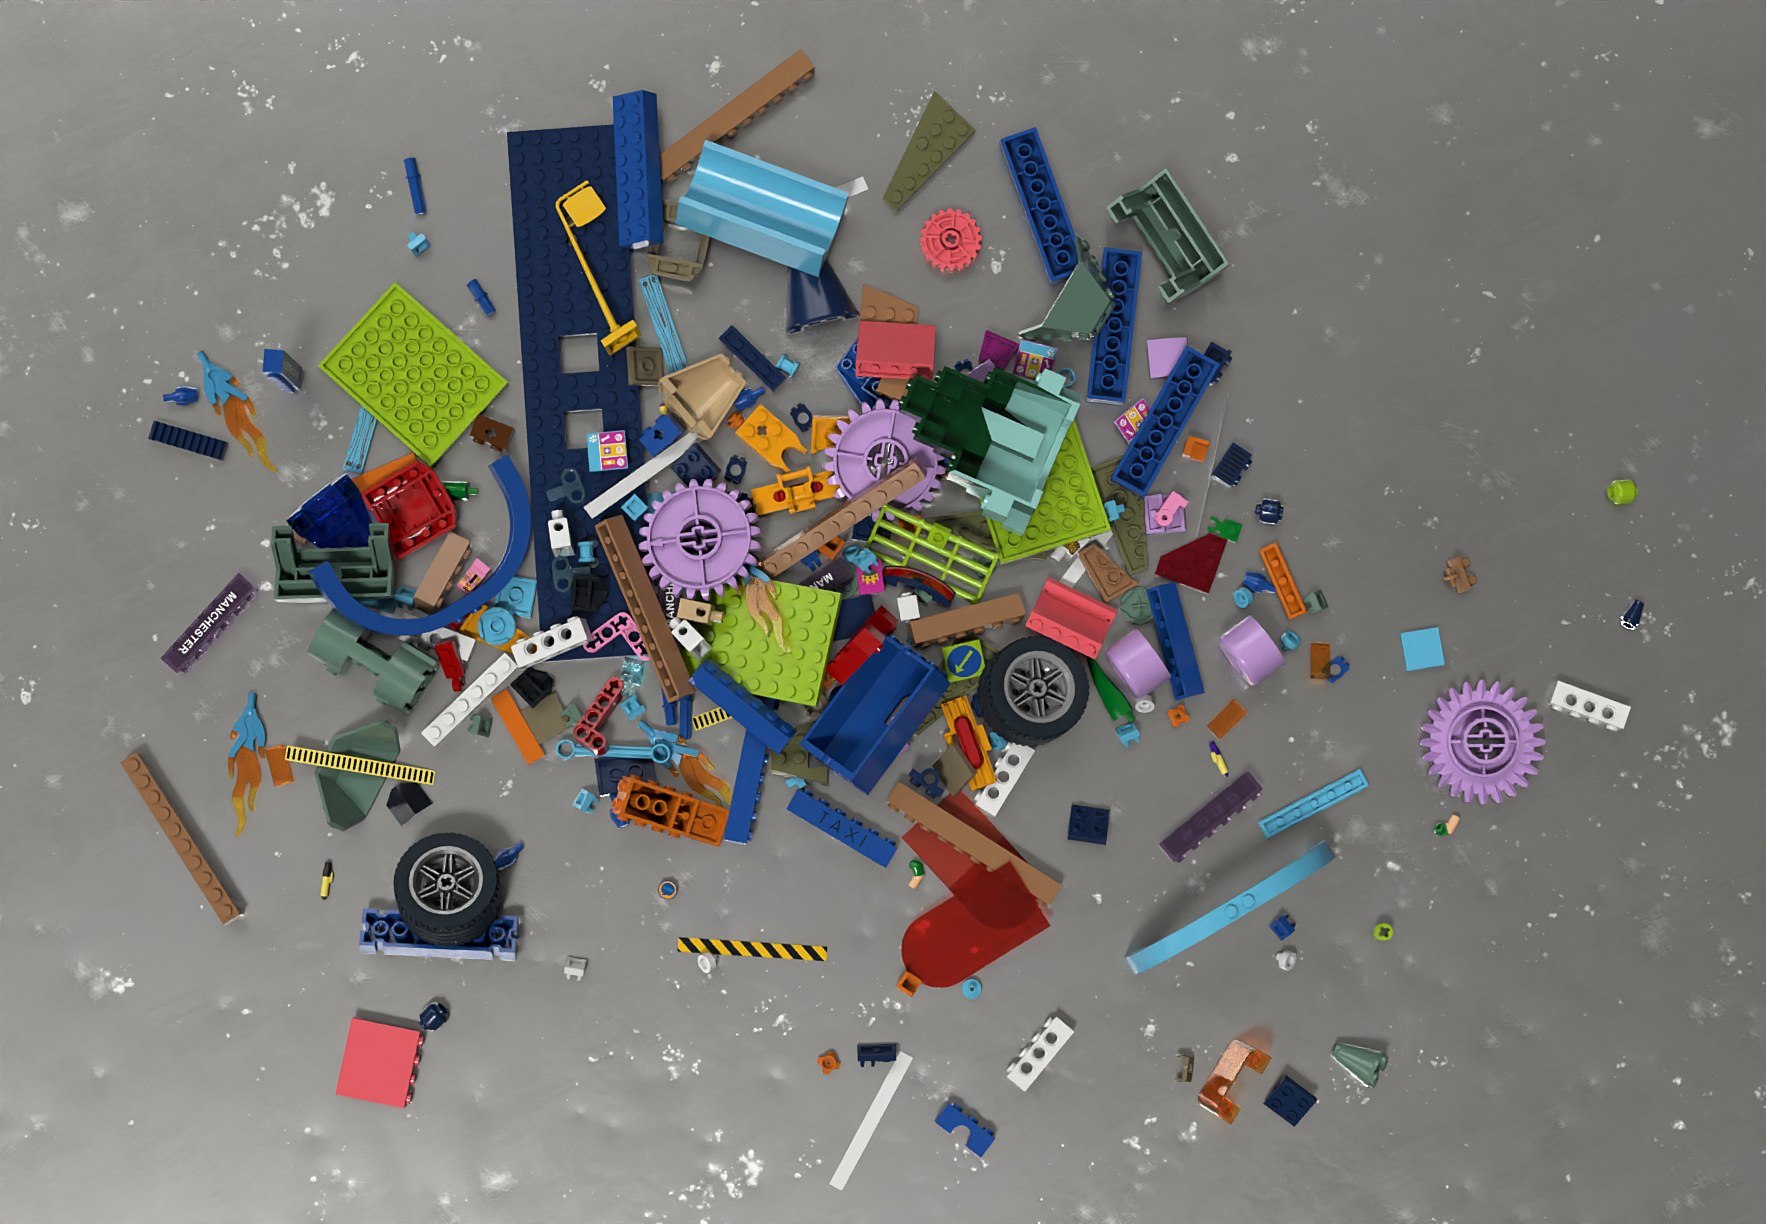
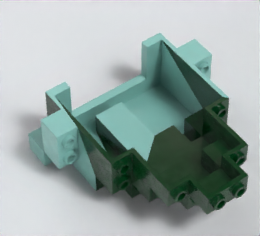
M944 366L942 371L938 370L934 379L937 383L915 374L914 379L909 378L905 388L908 389L906 397L902 395L898 406L901 407L899 413L920 422L915 423L911 432L915 434L913 440L934 448L933 453L950 460L945 473H948L946 479L966 487L965 492L984 499L980 507L983 509L981 515L1001 523V528L1022 536L1042 496V489L1066 432L1076 416L1082 394L1064 387L1063 384L1066 377L1046 368L1043 373L1039 372L1034 383H1031L996 367L993 372L989 371L984 382H981Z

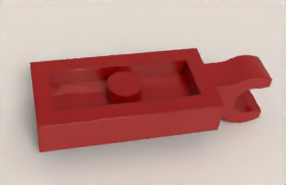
M455 641L436 642L434 647L446 679L452 678L454 692L462 691L461 686H465V681L462 677L466 671Z

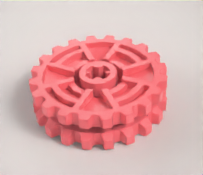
M948 208L947 212L939 210L937 216L932 214L931 221L926 220L924 223L925 228L921 230V236H923L920 238V245H923L921 252L926 254L925 259L927 262L932 261L934 268L939 266L940 271L949 269V272H954L956 268L961 271L964 265L969 267L972 263L971 260H976L978 256L976 252H980L981 249L979 243L982 242V236L978 235L981 229L975 226L977 221L969 219L970 214H962L960 209L953 212L952 208ZM949 236H951L952 239H956L954 240V244L946 242Z

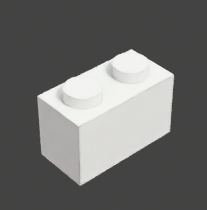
M912 592L900 594V598H897L901 624L920 619L916 595H912Z

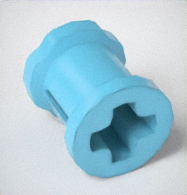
M783 354L776 368L782 369L790 377H793L801 363H796L787 358L786 354Z
M578 542L580 547L579 562L596 561L593 552L595 542Z

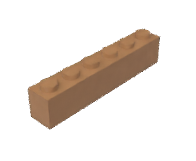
M1016 593L910 621L907 627L913 647L924 649L930 647L931 643L938 642V644H943L954 637L962 639L967 637L969 633L980 634L985 632V629L991 627L994 630L1002 628L1006 623L1011 622V625L1022 622L1026 613L1020 594Z

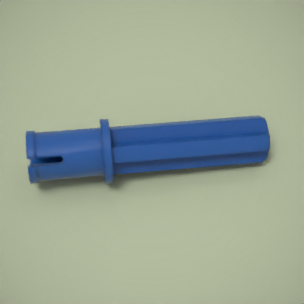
M407 158L403 160L407 174L405 178L409 183L414 212L416 215L426 213L419 180L420 174L417 171L416 159Z
M692 694L678 700L680 701V739L691 738Z

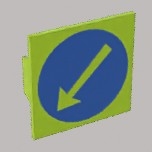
M979 639L942 647L948 680L950 682L977 677L983 673L985 664Z

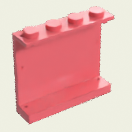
M859 321L855 376L914 379L915 374L932 381L936 325Z
M1048 577L1025 626L1096 659L1118 610Z
M355 1017L352 1018L335 1094L406 1108L407 1105H410L412 1093H409L411 1085L414 1086L416 1074H413L415 1066L418 1067L420 1055H417L419 1047L422 1048L424 1036H421L422 1031L380 1024Z

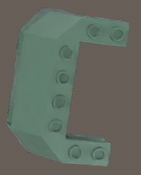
M1167 168L1139 189L1121 195L1105 207L1109 217L1115 223L1133 217L1137 227L1145 234L1147 242L1154 248L1158 259L1164 263L1168 274L1171 276L1170 282L1158 287L1161 291V296L1168 303L1188 295L1229 267V262Z
M389 523L369 524L371 536H368L369 547L297 549L292 526H272L271 548L276 565L274 600L292 603L327 602L308 573L309 570L325 561L329 562L344 588L356 601H378L393 598L394 553Z

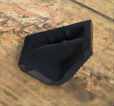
M573 573L570 610L594 613L599 610L600 606L607 599L608 586L600 576Z
M529 667L510 686L533 709L552 692L553 679L546 672Z
M400 783L391 789L386 806L399 824L403 826L433 803L418 783Z

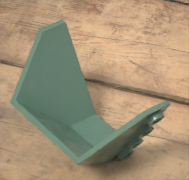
M1076 236L1075 245L1079 262L1043 323L1020 331L1018 334L1020 337L1030 341H1035V338H1042L1043 341H1053L1054 338L1071 341L1072 338L1090 340V337H1097L1116 305L1113 299L1115 294L1110 287L1107 288L1105 284L1107 279L1102 271L1099 272L1097 268L1099 264L1096 258L1090 255L1088 251L1090 246L1085 239L1082 240Z
M386 720L367 724L364 727L332 737L325 752L394 764L401 751L397 727L391 725ZM317 766L315 776L328 825L334 829L345 831L365 820L387 777Z

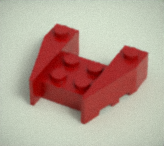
M881 605L835 655L834 660L827 666L826 671L843 685L873 652L878 654L885 646L883 641L886 637L883 634L888 636L897 629L895 624L898 622V619Z

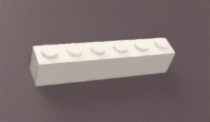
M504 653L421 734L437 748L520 669L518 665Z

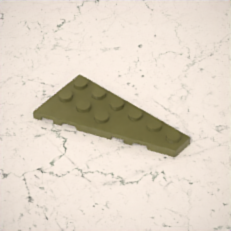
M935 91L883 196V200L896 212L975 132V129Z
M1122 455L1091 467L1102 504L1115 500L1116 506L1124 504L1125 512L1119 514L1120 519L1109 523L1129 576L1148 569L1144 499L1110 481L1124 456Z
M983 511L924 518L926 522L932 525L935 522L951 529L952 534L962 536L963 539L987 550L996 551L986 518L981 515ZM1045 552L1028 557L1046 561Z
M972 633L967 634L965 638L954 640L952 645L979 639L985 667L989 660L1000 652ZM943 658L938 667L947 674ZM980 676L951 682L914 734L920 735L944 715L941 704L967 696L978 687Z

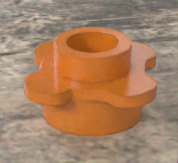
M733 412L727 419V426L733 429L739 427L745 419L742 416L743 413Z
M1178 705L1176 709H1170L1167 712L1174 727H1178L1183 722L1187 723L1190 719L1189 715H1186L1183 705Z
M828 1052L826 1056L819 1057L817 1063L822 1066L824 1074H829L831 1070L840 1067V1063L836 1061L833 1052Z

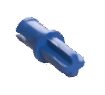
M477 279L470 281L466 286L475 297L474 301L479 303L487 316L494 313L496 309L487 297L488 293L483 291Z
M661 688L664 704L662 708H664L666 725H676L675 706L677 704H675V701L668 703Z

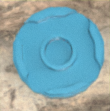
M492 607L486 610L479 618L478 632L486 643L503 645L513 638L516 632V621L508 610L501 607Z

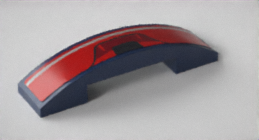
M884 566L882 570L884 583L896 587L898 582L926 591L933 594V601L949 607L956 595V592L950 586L924 571L905 566Z

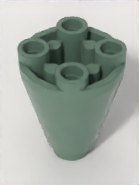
M1339 1042L1332 1054L1344 1068L1368 1088L1376 1086L1379 1080V1071L1383 1072L1388 1063L1386 1053L1348 1043L1342 1044Z

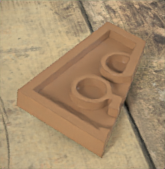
M863 284L860 321L917 324L918 307Z
M1092 544L1077 553L1104 603L1138 585L1096 544Z

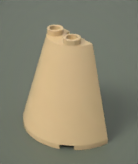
M722 353L664 376L658 381L659 392L663 391L664 397L662 399L672 415L691 434L694 432L698 433V438L708 440L712 437L747 383L744 380V375L738 370L735 372L731 367L732 361Z

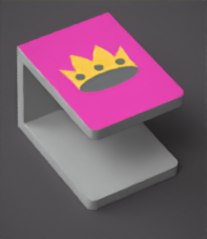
M876 559L878 566H875L873 563L868 566V569L871 571L870 574L856 566L860 596L885 593L880 559Z

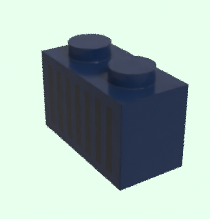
M1233 442L1211 477L1229 489L1232 485L1237 486L1242 478L1240 476L1243 469L1247 471L1253 462L1250 460L1252 454Z

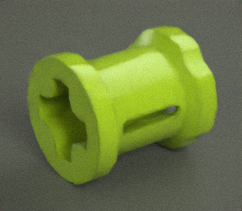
M1380 923L1374 927L1373 934L1376 939L1386 941L1392 937L1393 929L1389 924ZM1380 928L1387 929L1385 932L1386 936L1379 935L1381 932Z

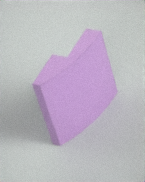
M1187 337L1147 340L1151 379L1169 377L1186 345L1188 346Z
M1177 493L1184 498V493ZM1169 494L1145 496L1146 534L1187 531L1185 508L1180 509L1178 507L1173 515L1172 522L1166 527H1159L1154 521V516Z

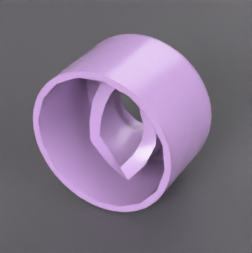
M1250 615L1219 637V645L1229 662L1240 676L1252 686L1258 685L1285 665V660L1272 639Z
M1137 628L1111 645L1105 652L1109 663L1129 691L1138 699L1145 697L1171 678L1170 673L1157 653Z

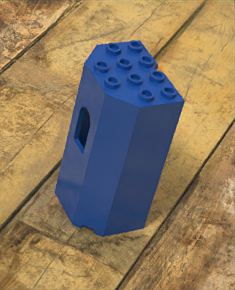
M883 634L886 637L883 641L885 646L878 654L873 652L847 679L799 743L800 746L867 795H869L951 684L946 679L947 674L940 670L937 665L931 661L928 662L925 657L918 652L912 651L905 643H900L891 634L889 637ZM910 696L891 723L887 725V720L905 697Z

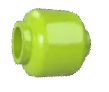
M1629 479L1614 480L1608 487V497L1614 504H1631L1638 495L1637 486Z

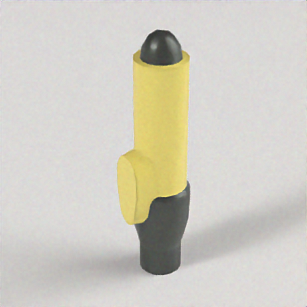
M325 862L320 895L322 900L328 897L329 884L332 883L333 872H331V862Z

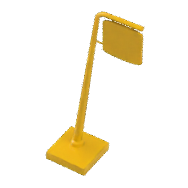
M586 180L560 197L556 202V209L611 328V334L601 340L605 350L611 356L642 334L634 320H631L622 327L619 324L617 325L559 207L560 202L567 198L568 200L563 203V207L574 221L573 224H576L577 227L584 226L600 216L606 210V207L591 186L583 188L589 184ZM579 189H582L581 191L577 192L576 194H574L573 196H571V197L569 198L570 195H572L573 193H575V192L578 191Z

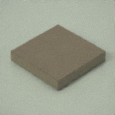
M626 347L629 385L658 387V381L663 377L662 348Z
M555 693L545 697L533 709L529 706L521 711L539 745L573 727V725L569 727L564 725L569 721L568 716L560 718L559 715L564 709Z
M952 743L932 765L939 773V777L952 796L958 795L977 774L957 743Z

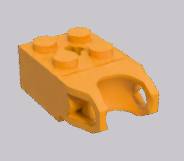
M761 404L735 432L736 436L761 458L785 473L790 472V469L782 460V455L787 449H795L804 455L808 452L801 445L797 435ZM760 428H766L767 434L765 436L763 434L761 436L758 435Z

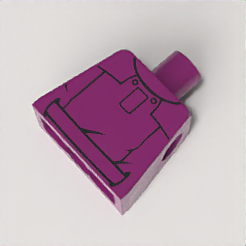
M986 330L978 362L982 364L990 359L996 368L1004 371L1020 344Z

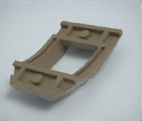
M662 200L663 232L666 221L676 223L678 203ZM704 234L700 235L694 262L658 256L661 244L649 246L646 258L653 275L690 282L703 269L710 237Z

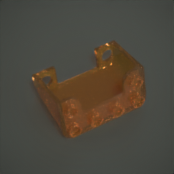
M1233 1040L1198 1095L1199 1104L1225 1122L1232 1124L1241 1107L1226 1099L1225 1096L1244 1065L1262 1074L1272 1057L1242 1040Z

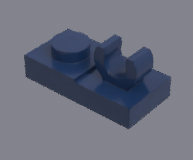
M896 1044L857 1045V1057L861 1067H864L865 1061H870L871 1067H874L875 1061H896Z

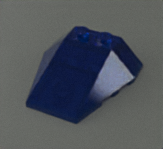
M347 474L332 480L302 503L286 520L300 537L307 539L321 549L369 547L368 536H371L369 524L372 521L359 488Z

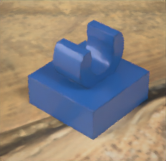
M1282 915L1269 926L1281 941L1295 931L1296 923L1290 924L1286 920L1289 915Z

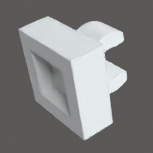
M567 957L564 974H567V979L570 980L571 975L578 976L577 981H580L584 975L587 960Z

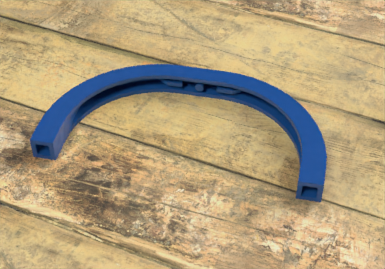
M506 455L488 465L505 497L509 512L510 531L506 551L500 564L482 585L432 615L418 619H396L377 614L356 601L344 588L329 562L325 561L308 571L324 599L334 610L353 624L363 629L389 636H412L431 632L454 621L457 624L466 619L465 615L471 612L474 614L481 610V605L496 596L513 578L522 563L529 543L531 513L528 495L523 481L509 456Z

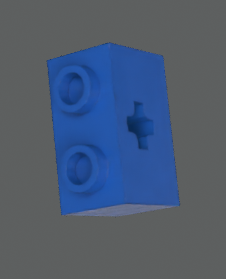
M662 414L655 420L656 424L652 428L649 426L642 432L643 436L639 441L653 457L667 449L686 431L672 414ZM661 430L664 432L662 433L663 437H659Z

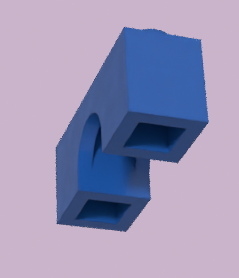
M948 1102L936 1118L935 1123L948 1133H951L957 1126H966L970 1130L971 1136L965 1146L979 1157H982L995 1140L992 1136L994 1132L986 1126L982 1129L977 1125L978 1120L970 1114L968 1117L962 1113L963 1109L955 1102L951 1105Z

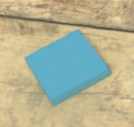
M513 576L509 583L495 596L494 607L508 610L514 616L531 618L537 580Z
M1438 627L1400 633L1406 672L1445 665Z

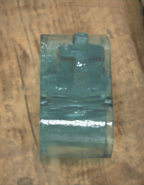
M572 468L563 471L561 476L563 485L546 492L549 501L567 496L574 505L584 504L587 498L581 478L577 471ZM569 473L576 475L574 482L569 483L566 481V476ZM576 491L582 492V498L578 501L572 498L573 493Z
M558 556L552 562L554 586L562 594L569 593L572 590L573 573L591 575L589 566L572 568L569 560L564 556ZM561 560L566 561L567 564L564 570H558L556 567L557 563ZM563 579L569 583L566 589H560L558 586L559 582Z
M629 657L624 658L621 672V680L624 683L621 695L625 698L632 697L635 685H641L644 672L643 660Z

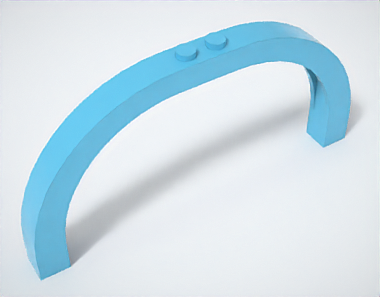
M1326 840L1319 842L1307 849L1304 855L1246 891L1170 935L1126 956L1125 959L1135 975L1158 965L1307 878L1331 862L1336 857Z

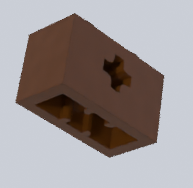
M478 414L470 432V437L474 438L473 442L479 445H484V443L491 445L490 448L497 452L507 451L515 429ZM494 430L496 437L492 436L491 439H489L490 437L487 435V433H491Z

